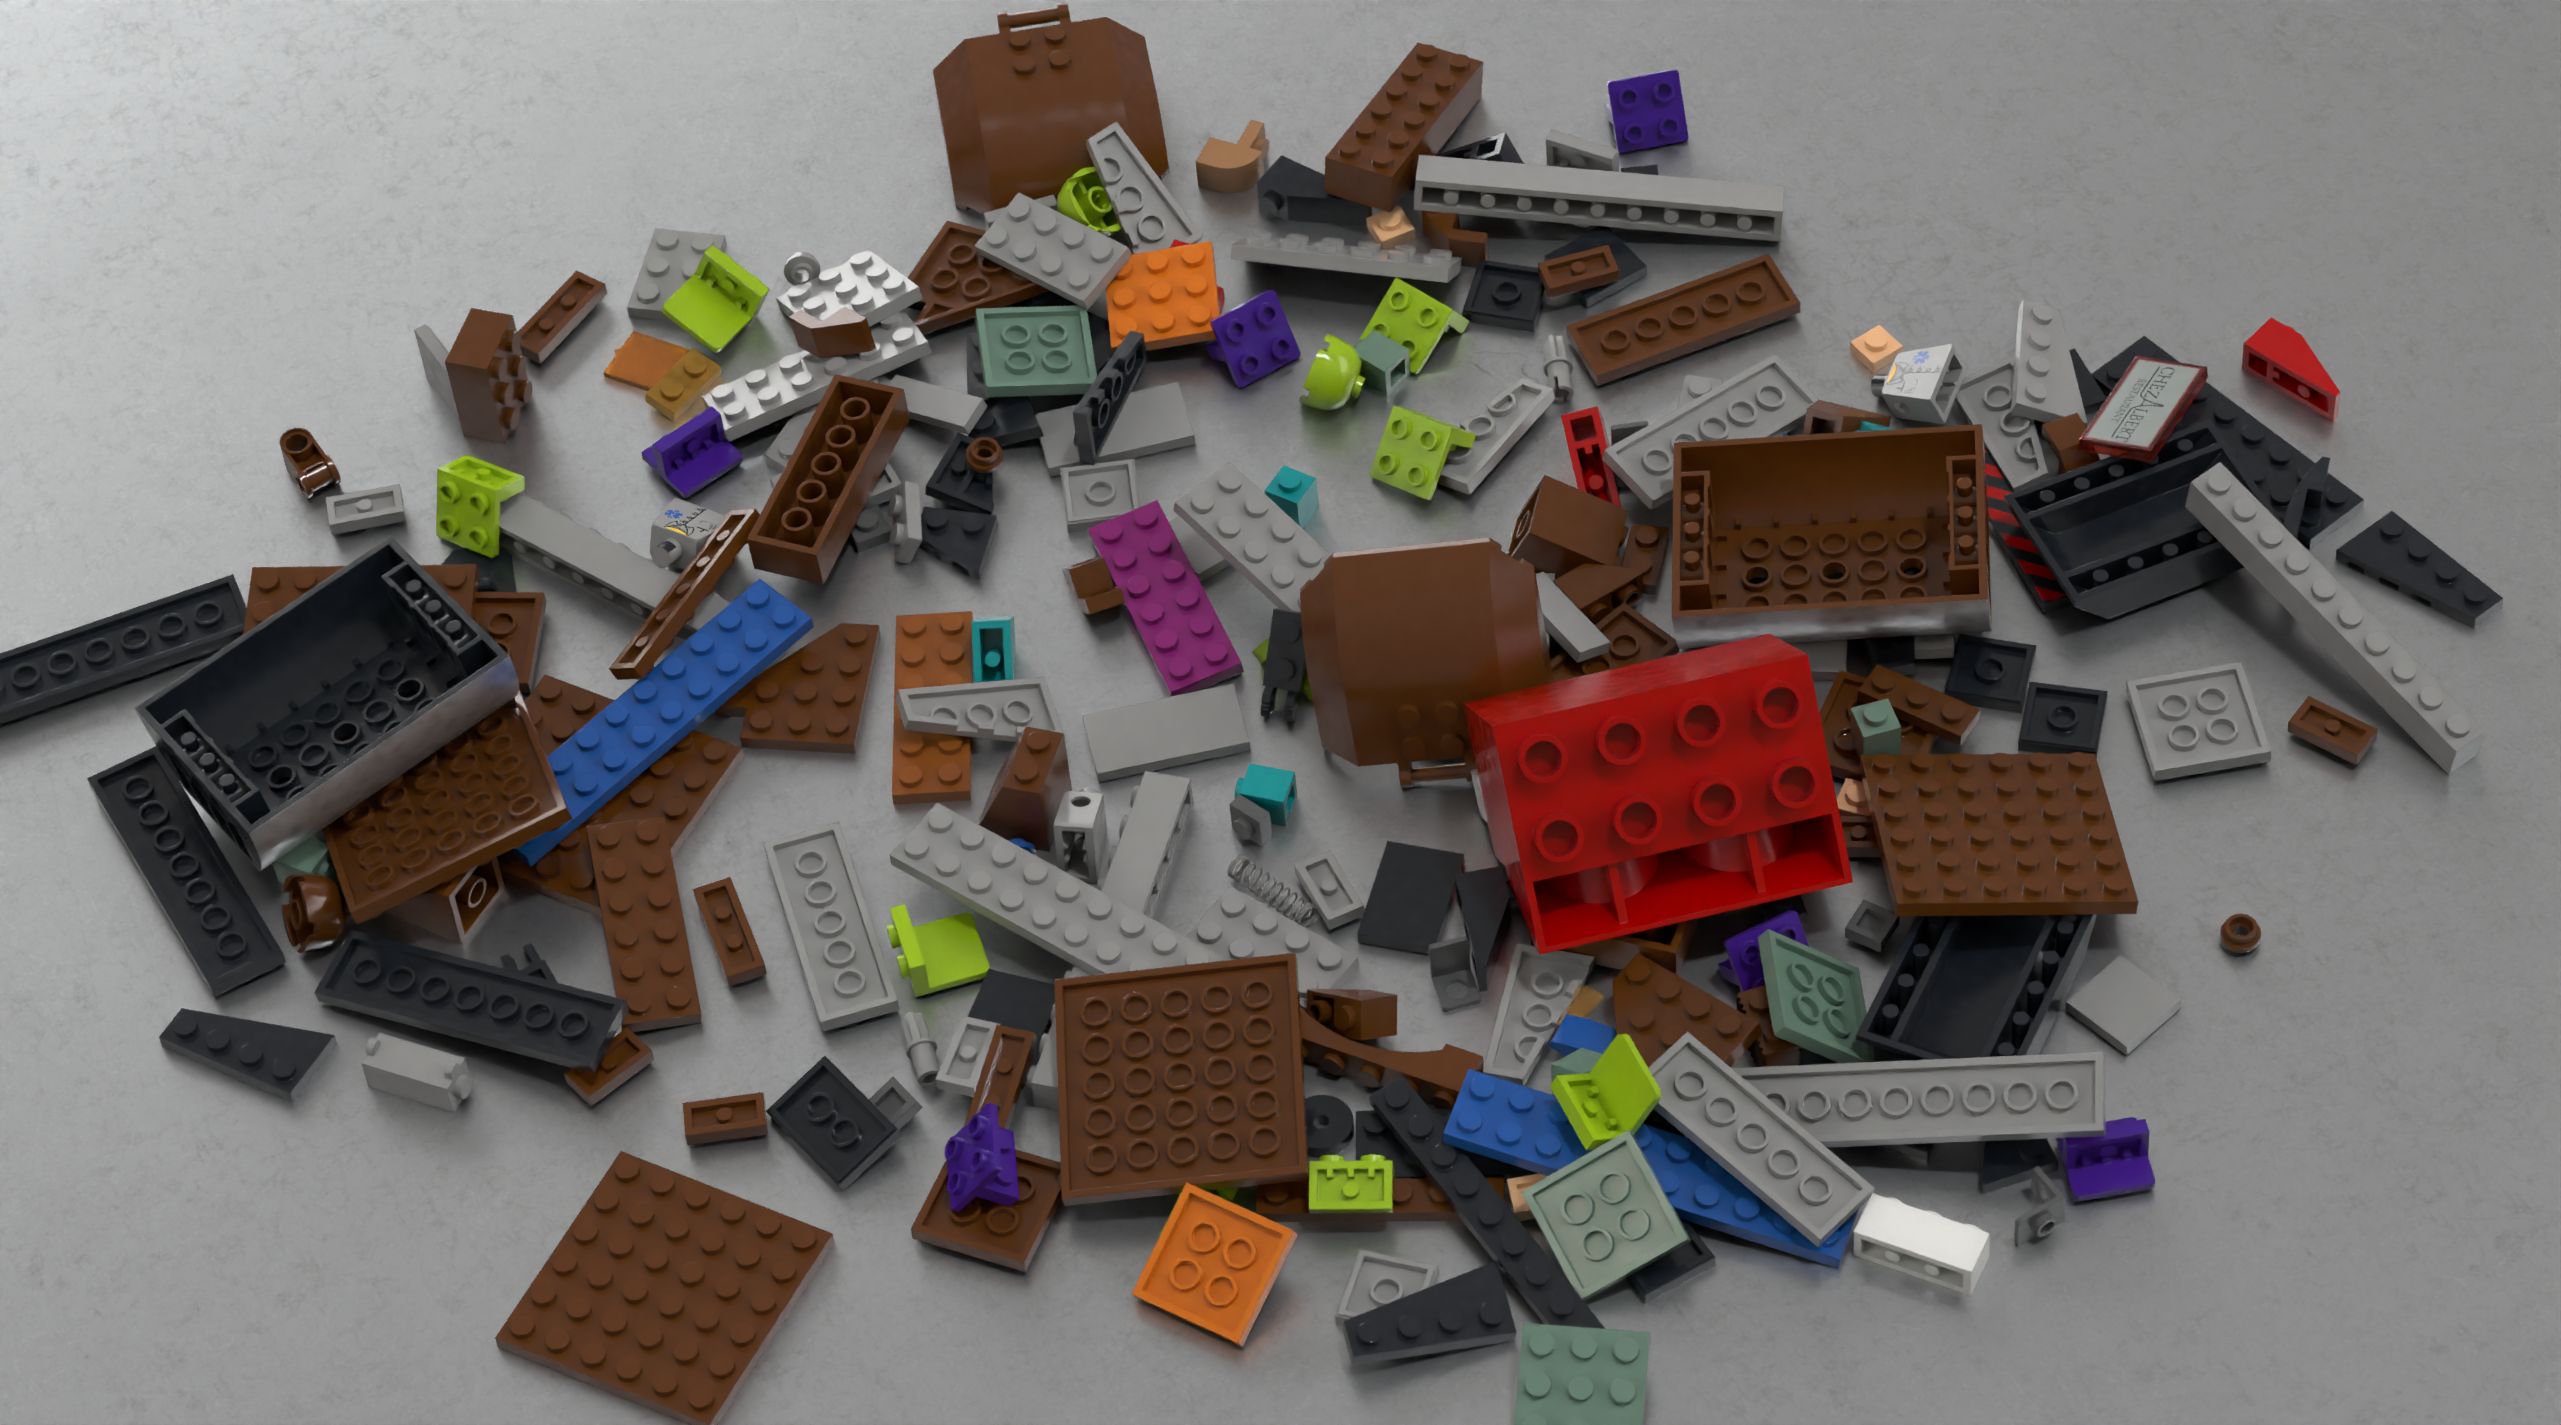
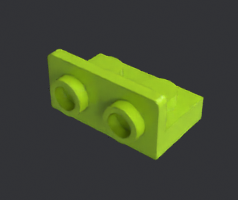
M1323 1155L1319 1157V1161H1309V1212L1393 1213L1394 1166L1392 1160H1385V1157L1381 1155L1361 1156L1360 1161H1344V1157L1339 1155Z

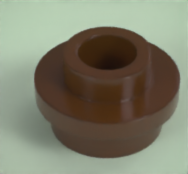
M979 437L968 446L966 462L970 468L977 472H993L1003 462V451L994 439Z
M2234 914L2221 926L2220 939L2223 945L2231 951L2248 952L2256 948L2260 943L2261 929L2251 916L2247 914Z

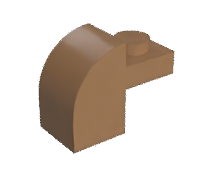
M1250 120L1237 144L1210 137L1195 161L1198 187L1220 193L1233 194L1241 193L1257 186L1256 182L1265 173L1264 159L1269 149V140L1265 136L1264 123Z

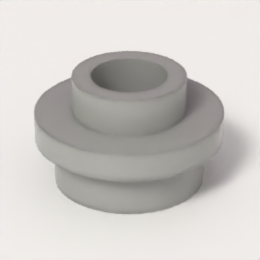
M807 252L793 254L784 265V276L794 286L805 284L817 278L820 274L819 262L813 255ZM806 270L807 273H798L796 271Z

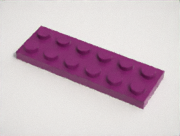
M1158 500L1088 529L1090 538L1099 556L1105 558L1114 586L1121 587L1126 601L1124 605L1171 697L1199 691L1244 672L1242 662Z

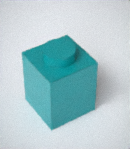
M1284 465L1264 491L1265 495L1302 529L1305 528L1319 509L1316 478Z
M1250 763L1245 777H1240L1237 781L1234 797L1236 798L1240 794L1268 811L1271 824L1287 826L1297 799L1295 772Z

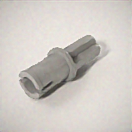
M1552 334L1544 342L1546 362L1544 363L1543 371L1548 377L1549 387L1553 389L1554 401L1565 402L1563 389H1565L1568 400L1574 394L1570 377L1573 365L1568 359L1565 338Z
M909 1012L901 1020L908 1044L906 1055L913 1061L918 1076V1083L923 1087L935 1086V1079L940 1070L936 1057L937 1043L930 1037L924 1016L921 1013L914 1014Z

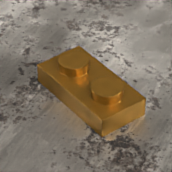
M692 347L646 393L645 402L672 421H675L721 376V366Z

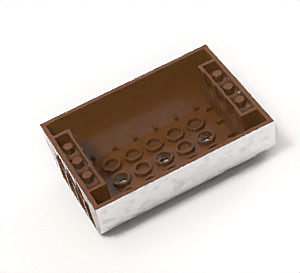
M1982 424L1674 443L1672 623L1679 649L1713 647L1766 634H1771L1786 643L1992 631L1989 513ZM1910 568L1921 570L1916 575H1906L1903 573ZM1835 572L1844 575L1836 580L1826 578L1827 575ZM1755 577L1767 579L1761 584L1749 583Z

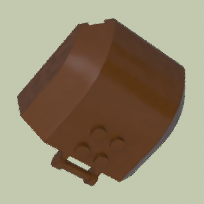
M1062 2L1056 3L1057 7L1009 15L1007 11L996 13L999 34L964 39L933 69L937 104L956 207L966 212L971 208L984 215L986 212L1007 207L1018 192L1033 200L1054 195L1057 201L1062 186L1072 175L1082 168L1095 167L1085 145L1087 140L1116 121L1162 181L1170 172L1159 103L1145 37L1108 17L1071 22L1068 3ZM1058 21L1060 23L1057 25L1010 31V29Z
M1490 537L1332 553L1324 562V568L1313 580L1309 579L1300 589L1304 652L1322 747L1358 767L1397 763L1401 788L1414 787V783L1462 778H1466L1467 782H1472L1471 771L1476 770L1477 767L1463 703L1554 683L1534 565L1523 558L1517 561L1501 551L1502 545ZM1464 757L1465 762L1412 767V762Z

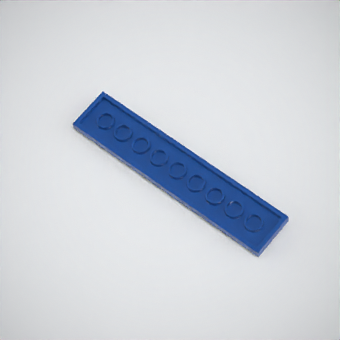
M761 579L757 580L657 664L649 674L645 675L643 679L638 680L548 756L573 819L564 823L557 830L545 832L527 841L522 847L511 849L510 851L530 867L533 866L814 627L812 618Z
M1469 1069L1442 1139L1443 1143L1546 1176L1553 1174L1593 1151H1586L1554 1095ZM1641 1124L1634 1134L1679 1218L1839 1268L1858 1210L1827 1240L1817 1247L1689 1138L1645 1124Z

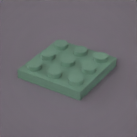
M1079 305L976 309L975 321L986 397L1086 394L1096 380L1097 372L1087 309Z
M1768 929L1758 937L1774 1036L1838 1063L1875 1062L1873 1045L1856 1040V1034L1867 1014L1859 968Z
M1630 1130L1521 1191L1571 1286L1583 1301L1590 1299L1691 1241L1633 1132Z
M1523 1323L1514 1425H1643L1651 1340L1650 1332Z

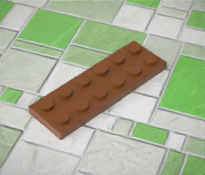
M972 611L896 616L892 799L894 805L971 800L972 737L905 730L895 698L898 689L973 683L971 621L974 619Z

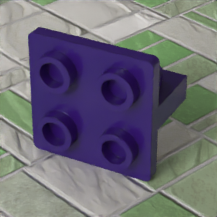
M1676 69L1607 82L1610 104L1605 105L1606 117L1613 124L1616 147L1620 153L1688 140L1689 136L1679 72Z
M1267 290L1210 321L1217 340L1207 344V350L1211 359L1226 361L1238 387H1244L1301 356L1300 349L1278 297L1273 290Z
M712 406L699 415L692 417L688 422L671 433L664 435L641 453L643 460L684 498L689 497L743 461L742 453L726 440L721 414Z
M1789 910L1725 940L1724 946L1729 959L1718 964L1723 979L1739 985L1741 992L1765 985L1758 937L1768 929L1809 946L1796 911Z
M988 1102L977 1114L970 1118L969 1122L955 1136L948 1140L945 1146L944 1155L947 1159L948 1167L947 1190L950 1193L951 1210L960 1212L975 1196L1009 1207L1019 1199L1014 1132L999 1127L997 1105Z
M2135 1117L2107 1121L2106 1136L2056 1138L2075 1201L2079 1202L2155 1187L2156 1180L2148 1157L2150 1132L2146 1119L2137 1120Z

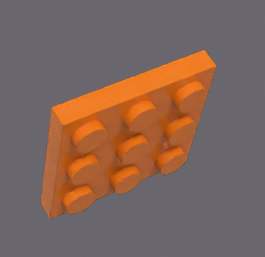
M1211 241L1132 254L1131 258L1106 287L1110 341L1113 354L1129 331L1144 333L1146 351L1216 339L1210 321L1221 314L1214 249Z
M1186 1183L1131 1294L1139 1300L1243 1347L1298 1234L1294 1230Z

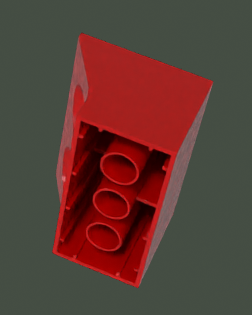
M1771 634L1463 703L1494 854L1506 867L1508 878L1539 955L1853 883L1808 654Z

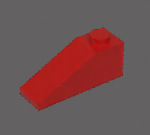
M2271 317L2244 342L2242 369L2334 422L2338 418L2339 389L2303 336L2292 327L2284 325Z
M1598 406L1561 415L1578 489L1622 508L1616 474L1602 460L1604 451L1610 445L1604 419Z

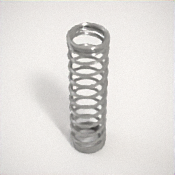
M1243 854L1238 855L1229 864L1227 869L1228 876L1238 883L1241 882L1243 887H1248L1250 892H1255L1257 897H1262L1264 902H1269L1270 907H1276L1277 912H1283L1285 917H1290L1292 921L1303 927H1307L1312 923L1317 914L1316 906L1311 904V902L1304 904V897L1297 899V892L1290 894V887L1283 889V882L1276 884V877L1270 879L1269 872L1263 874L1261 867L1256 869V863H1250L1247 856ZM1254 865L1251 873L1243 879L1248 868ZM1258 870H1261L1258 878L1253 883H1251L1254 874ZM1265 875H1267V879L1264 882V884L1257 889L1261 879ZM1248 880V885H1245L1243 882ZM1272 880H1274V884L1271 887V889L1264 894L1268 884ZM1256 884L1255 890H1252L1250 887ZM1281 885L1280 891L1271 899L1275 889ZM1263 888L1262 895H1259L1257 892ZM1288 890L1287 896L1278 904L1281 895ZM1270 893L1269 900H1266L1264 896ZM1295 895L1293 902L1285 909L1288 900ZM1276 899V904L1273 905L1271 901ZM1302 900L1300 907L1292 914L1295 905ZM1283 904V908L1280 910L1278 906ZM1311 908H1312V911H1311L1310 915L1308 916V918L1301 923V920H1303V919L1309 914V912H1310V910H1311ZM1290 909V913L1287 915L1285 911Z

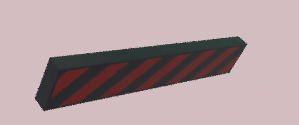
M1984 445L1989 528L2043 613L2072 604L2004 502V495L2013 493L2014 490Z

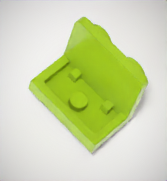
M711 245L704 252L695 273L664 303L662 312L709 350L717 353L759 313L770 289L757 277L751 275L733 261L729 255Z
M905 904L890 908L892 924L886 926L888 938L892 949L899 947L901 955L896 956L898 968L902 979L909 977L915 997L986 977L990 966L973 916L970 913L964 912L913 927Z
M1618 1034L1590 1073L1557 1075L1550 1085L1551 1090L1586 1151L1600 1147L1627 1130L1635 1134L1661 1099L1660 1087L1628 1034Z

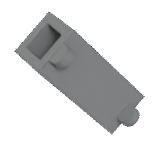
M379 1033L376 1039L370 1038L367 1042L366 1056L361 1064L368 1087L450 1112H455L460 1101L468 1097L473 1080L465 1058L383 1033Z

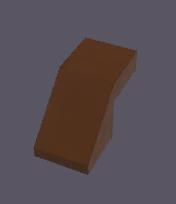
M1422 211L1423 234L1436 249L1452 251V257L1462 258L1461 266L1477 268L1480 259L1489 261L1488 233L1461 230L1459 214Z
M845 306L823 321L802 310L789 316L798 347L818 358L870 352L876 348L867 318Z
M2078 413L2045 423L2042 427L2043 437L2059 460L2058 476L2100 460L2095 440L2084 438L2089 430Z
M1096 556L1062 568L1064 576L1083 613L1093 614L1126 602L1121 587L1113 585L1104 557Z

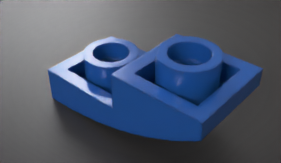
M1567 1014L1548 1046L1563 1056H1567L1580 1048L1603 1054L1617 1036L1616 1029L1607 1025Z

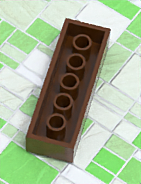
M1418 42L1325 157L1324 193L1391 213L1415 182L1419 155L1435 156L1481 98L1483 61Z
M838 374L834 375L747 538L754 569L824 585L910 419L904 389Z

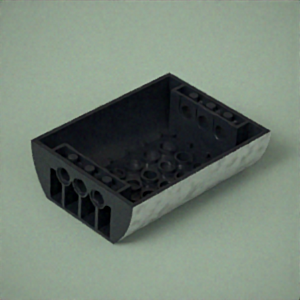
M390 536L135 707V710L155 745L185 790L259 871H262L519 694L520 689L518 677L510 656ZM414 690L418 692L412 697L404 698V696L410 691ZM351 733L354 735L349 740L340 741L347 734ZM284 777L291 778L284 784L276 785Z

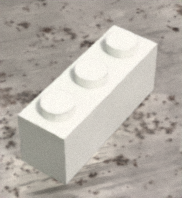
M1873 1193L1854 1230V1256L1968 1295L1972 1294L1989 1258L1990 1233L1982 1231L1975 1225L1961 1224L1944 1218L1934 1211H1923L1905 1205L1896 1198H1885Z

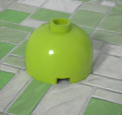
M1095 167L1082 168L1065 182L1058 195L1057 212L1109 238L1121 230Z
M1327 334L1324 341L1330 343L1328 349H1319L1303 386L1304 389L1310 391L1308 397L1301 395L1299 398L1300 403L1322 411H1332L1343 407L1350 396L1358 398L1366 380L1365 377L1360 376L1362 362L1359 353L1344 340Z

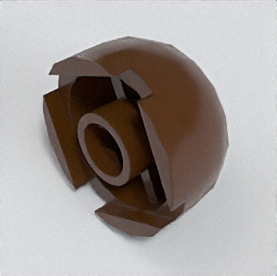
M301 873L286 877L282 893H289V904L282 905V915L291 945L297 946L300 943V948L297 951L299 953L313 952L332 945L341 937L346 926V919L351 917L345 896L342 894L339 886L329 877L318 873Z

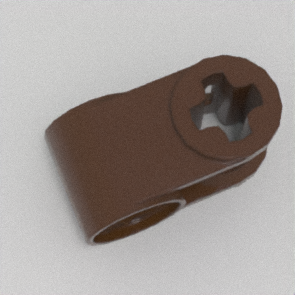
M292 428L283 433L279 444L286 469L306 499L313 497L314 491L330 483L336 485L341 482L334 462L322 450L307 429Z

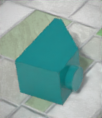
M1014 616L976 617L971 621L974 683L1015 679L1016 645Z

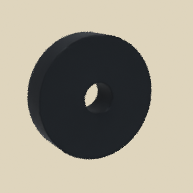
M1315 1095L1306 1098L1308 1156L1319 1158L1323 1155H1336L1348 1147L1354 1136V1120L1350 1108L1342 1100L1329 1095ZM1320 1124L1327 1125V1126L1324 1127V1128H1317V1127H1316L1317 1125H1320Z

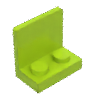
M1396 277L1359 340H1364L1375 330L1409 349L1410 371L1414 374H1419L1444 332L1447 333L1450 327L1463 334L1470 321L1448 306Z
M1393 405L1370 470V477L1430 500L1433 497L1449 450L1455 451L1457 445L1472 448L1476 434L1421 412Z
M467 454L437 468L436 535L439 538L491 558L499 554L500 502L507 501L510 497L524 491L525 476Z

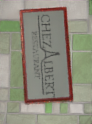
M2136 356L2079 438L2080 450L2152 462L2208 379L2207 367Z

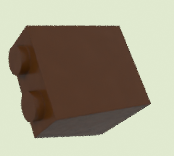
M1544 475L1516 516L1506 554L1517 561H1520L1522 558L1534 565L1535 573H1555V579L1583 563L1619 566L1621 556L1617 555V551L1624 544L1629 531V527L1624 526L1628 510Z
M1025 727L996 776L978 825L1006 840L1024 839L1026 842L1032 843L1036 850L1050 852L1055 839L1053 825L1063 794L1067 791H1072L1064 733Z
M497 856L483 866L474 867L457 875L452 881L446 884H439L419 894L415 899L402 902L384 912L462 945L505 889Z

